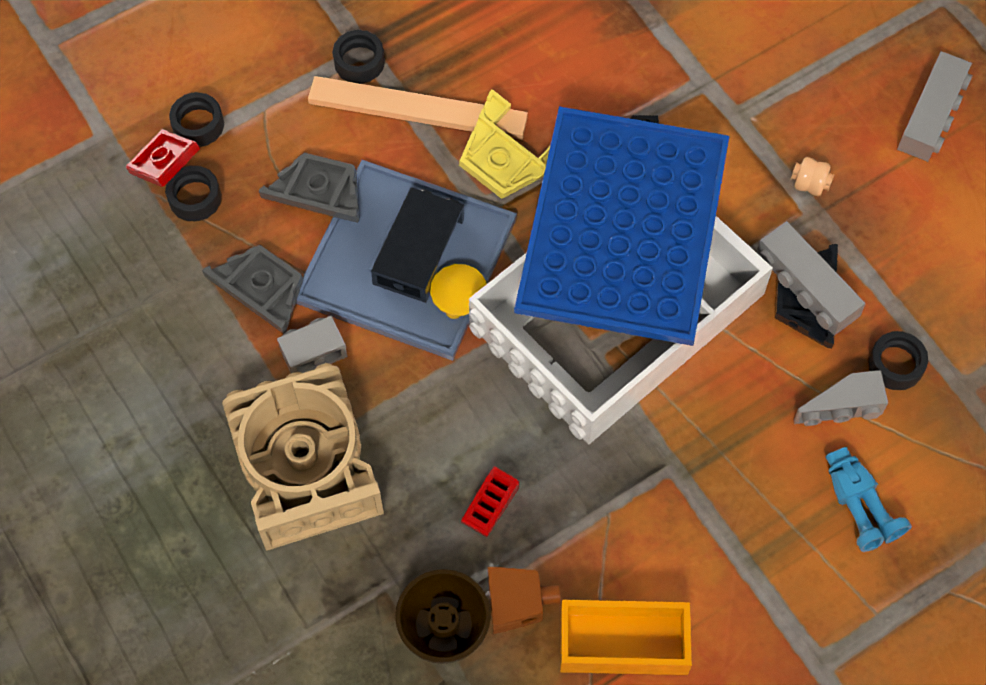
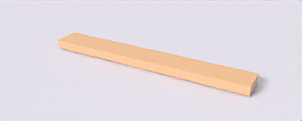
M314 76L308 96L309 104L471 132L474 130L484 107L483 104ZM510 109L496 126L511 138L523 140L528 112Z

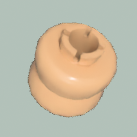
M805 157L802 164L796 162L791 179L796 180L795 189L798 191H808L814 196H821L823 189L829 191L834 174L829 173L830 164L817 162L811 157Z

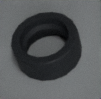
M364 30L349 31L341 35L334 43L332 51L334 66L342 79L361 84L372 81L383 71L385 64L383 45L380 39L373 33ZM358 47L367 48L373 51L375 55L371 62L363 66H351L343 61V56L346 52Z
M199 92L189 93L177 99L171 106L169 119L174 134L195 141L199 147L211 144L222 134L224 127L222 111L219 103L212 96ZM207 110L213 115V120L202 129L189 130L181 126L182 118L191 111Z
M189 165L181 168L166 184L165 189L171 211L178 218L185 221L207 219L217 211L221 204L222 194L217 178L209 169L202 166ZM200 182L209 186L210 194L201 203L185 205L178 201L177 194L179 190L187 184Z
M892 331L882 335L875 342L868 359L869 371L881 370L884 386L891 390H906L914 387L921 380L929 362L928 351L924 344L914 335L904 331ZM889 347H898L906 350L915 360L914 370L907 375H899L889 371L881 361L882 352Z

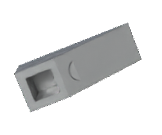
M881 370L851 373L798 408L794 424L804 423L805 426H813L828 420L842 423L856 417H863L866 420L878 418L883 414L888 405Z

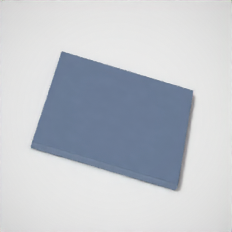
M361 160L356 170L359 221L356 223L336 217L332 218L303 276V283L296 304L453 361L470 324L469 314L457 319H451L433 303L431 295L425 303L372 284V267L410 187L418 190H427L433 195L445 199L452 198L464 205V221L462 224H456L430 281V287L435 274L444 267L453 264H466L476 268L484 276L488 284L516 222L517 213Z

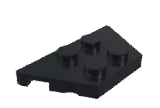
M832 244L828 246V249L817 253L837 273L838 244ZM777 277L775 319L826 348L832 349L834 335L828 329L826 330L821 327L816 316L809 308H804L789 287H784Z

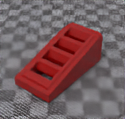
M494 466L467 509L461 523L488 537L519 490V481ZM496 482L500 484L501 486L507 488V490H503L502 488L496 486L494 483ZM490 491L491 493L502 498L501 501L499 502L493 499L492 497L488 496V492ZM483 502L494 508L495 511L492 513L480 505ZM475 512L489 520L488 523L485 524L473 516Z

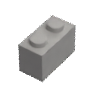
M332 316L317 318L308 326L298 330L291 329L277 338L280 351L290 373H305L314 370L321 364H332L348 357L346 345Z

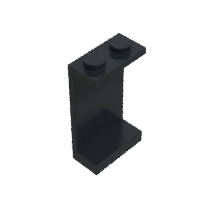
M410 187L372 267V284L426 303L430 296V281L457 223L462 224L464 221V205L452 198L445 199L433 195L427 190H418Z

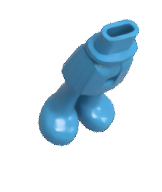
M847 447L831 452L825 457L830 465L828 472L831 475L838 503L841 505L847 504L858 526L860 536L856 542L862 552L874 550L881 546L884 541L886 544L893 542L912 528L907 518L899 517L893 519L887 513L875 489L878 483L868 470L858 462L859 459L856 456H851ZM861 499L866 503L879 529L874 528L862 506Z

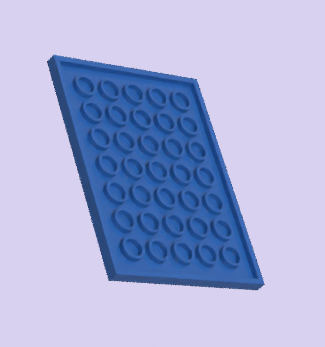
M559 106L514 313L693 346L729 136Z

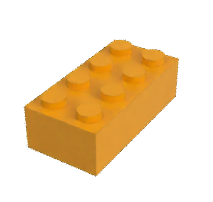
M562 600L560 672L655 675L689 674L692 666L690 602Z

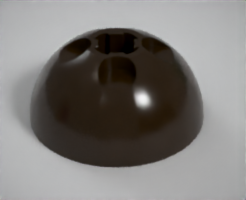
M447 569L429 571L411 581L400 595L395 612L396 627L405 646L419 658L438 664L454 663L465 659L475 652L488 633L491 619L489 601L480 585L461 572Z

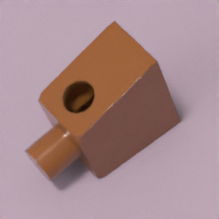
M488 567L493 634L543 621L542 605L560 604L559 585L540 586L539 571Z

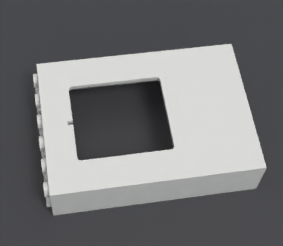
M716 216L694 345L690 346L653 339L591 392L585 391L557 362L551 365L550 362L553 361V358L523 329L534 317L514 313L526 253L469 298V328L477 338L480 339L482 337L489 344L491 352L497 358L502 357L509 364L510 371L517 378L522 377L529 384L528 387L534 396L539 399L542 397L549 404L548 407L558 419L563 418L569 424V429L579 440L583 438L590 444L765 294L773 267Z

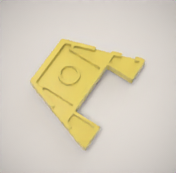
M491 90L460 158L459 166L503 199L544 177L550 146L537 158L497 127L496 124L510 110L511 103L494 90Z

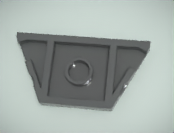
M303 153L294 160L291 166L286 167L277 174L278 180L268 188L262 186L259 190L261 198L356 223L359 221L357 172L352 164Z
M261 245L247 250L244 254H237L227 258L228 263L214 269L208 266L202 270L207 279L284 334L287 331L303 283V277L297 270Z

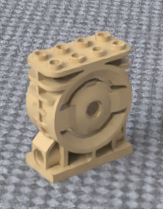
M330 363L321 364L314 370L305 373L294 372L286 376L285 379L275 382L264 381L255 388L245 391L234 390L227 394L222 405L242 471L248 483L256 491L251 505L266 551L384 514L380 491L371 465L360 460V434L340 369L337 366H332ZM316 423H319V424L325 426L326 428H328L329 430H332V431H327V430L324 429L322 426H320V425H318V424H316ZM271 438V440H270V442H269V445H268V449H267L266 451H263V450H265V447H266V445H267L269 439ZM299 450L309 451L304 457L294 456ZM338 460H342L339 463V465L335 468V470H333L335 462ZM277 479L284 485H280L272 481Z

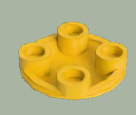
M453 264L444 267L435 274L431 282L430 295L433 303L442 312H445L451 319H457L469 314V298L487 285L484 276L476 268L466 264Z

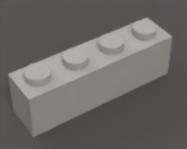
M942 51L940 52L897 150L929 162L933 152L939 153L945 139L940 137L942 131L948 133L954 119L949 114L951 110H958L963 96L959 94L960 89L966 91L973 76L968 74L971 62Z
M787 221L760 240L757 254L773 267L772 270L776 273L780 283L792 290L797 296L799 303L804 308H809L816 316L821 327L826 330L828 329L835 336L861 316L866 303Z

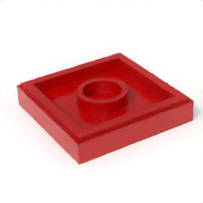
M162 129L126 165V169L134 176L164 187L200 150V147L195 141Z

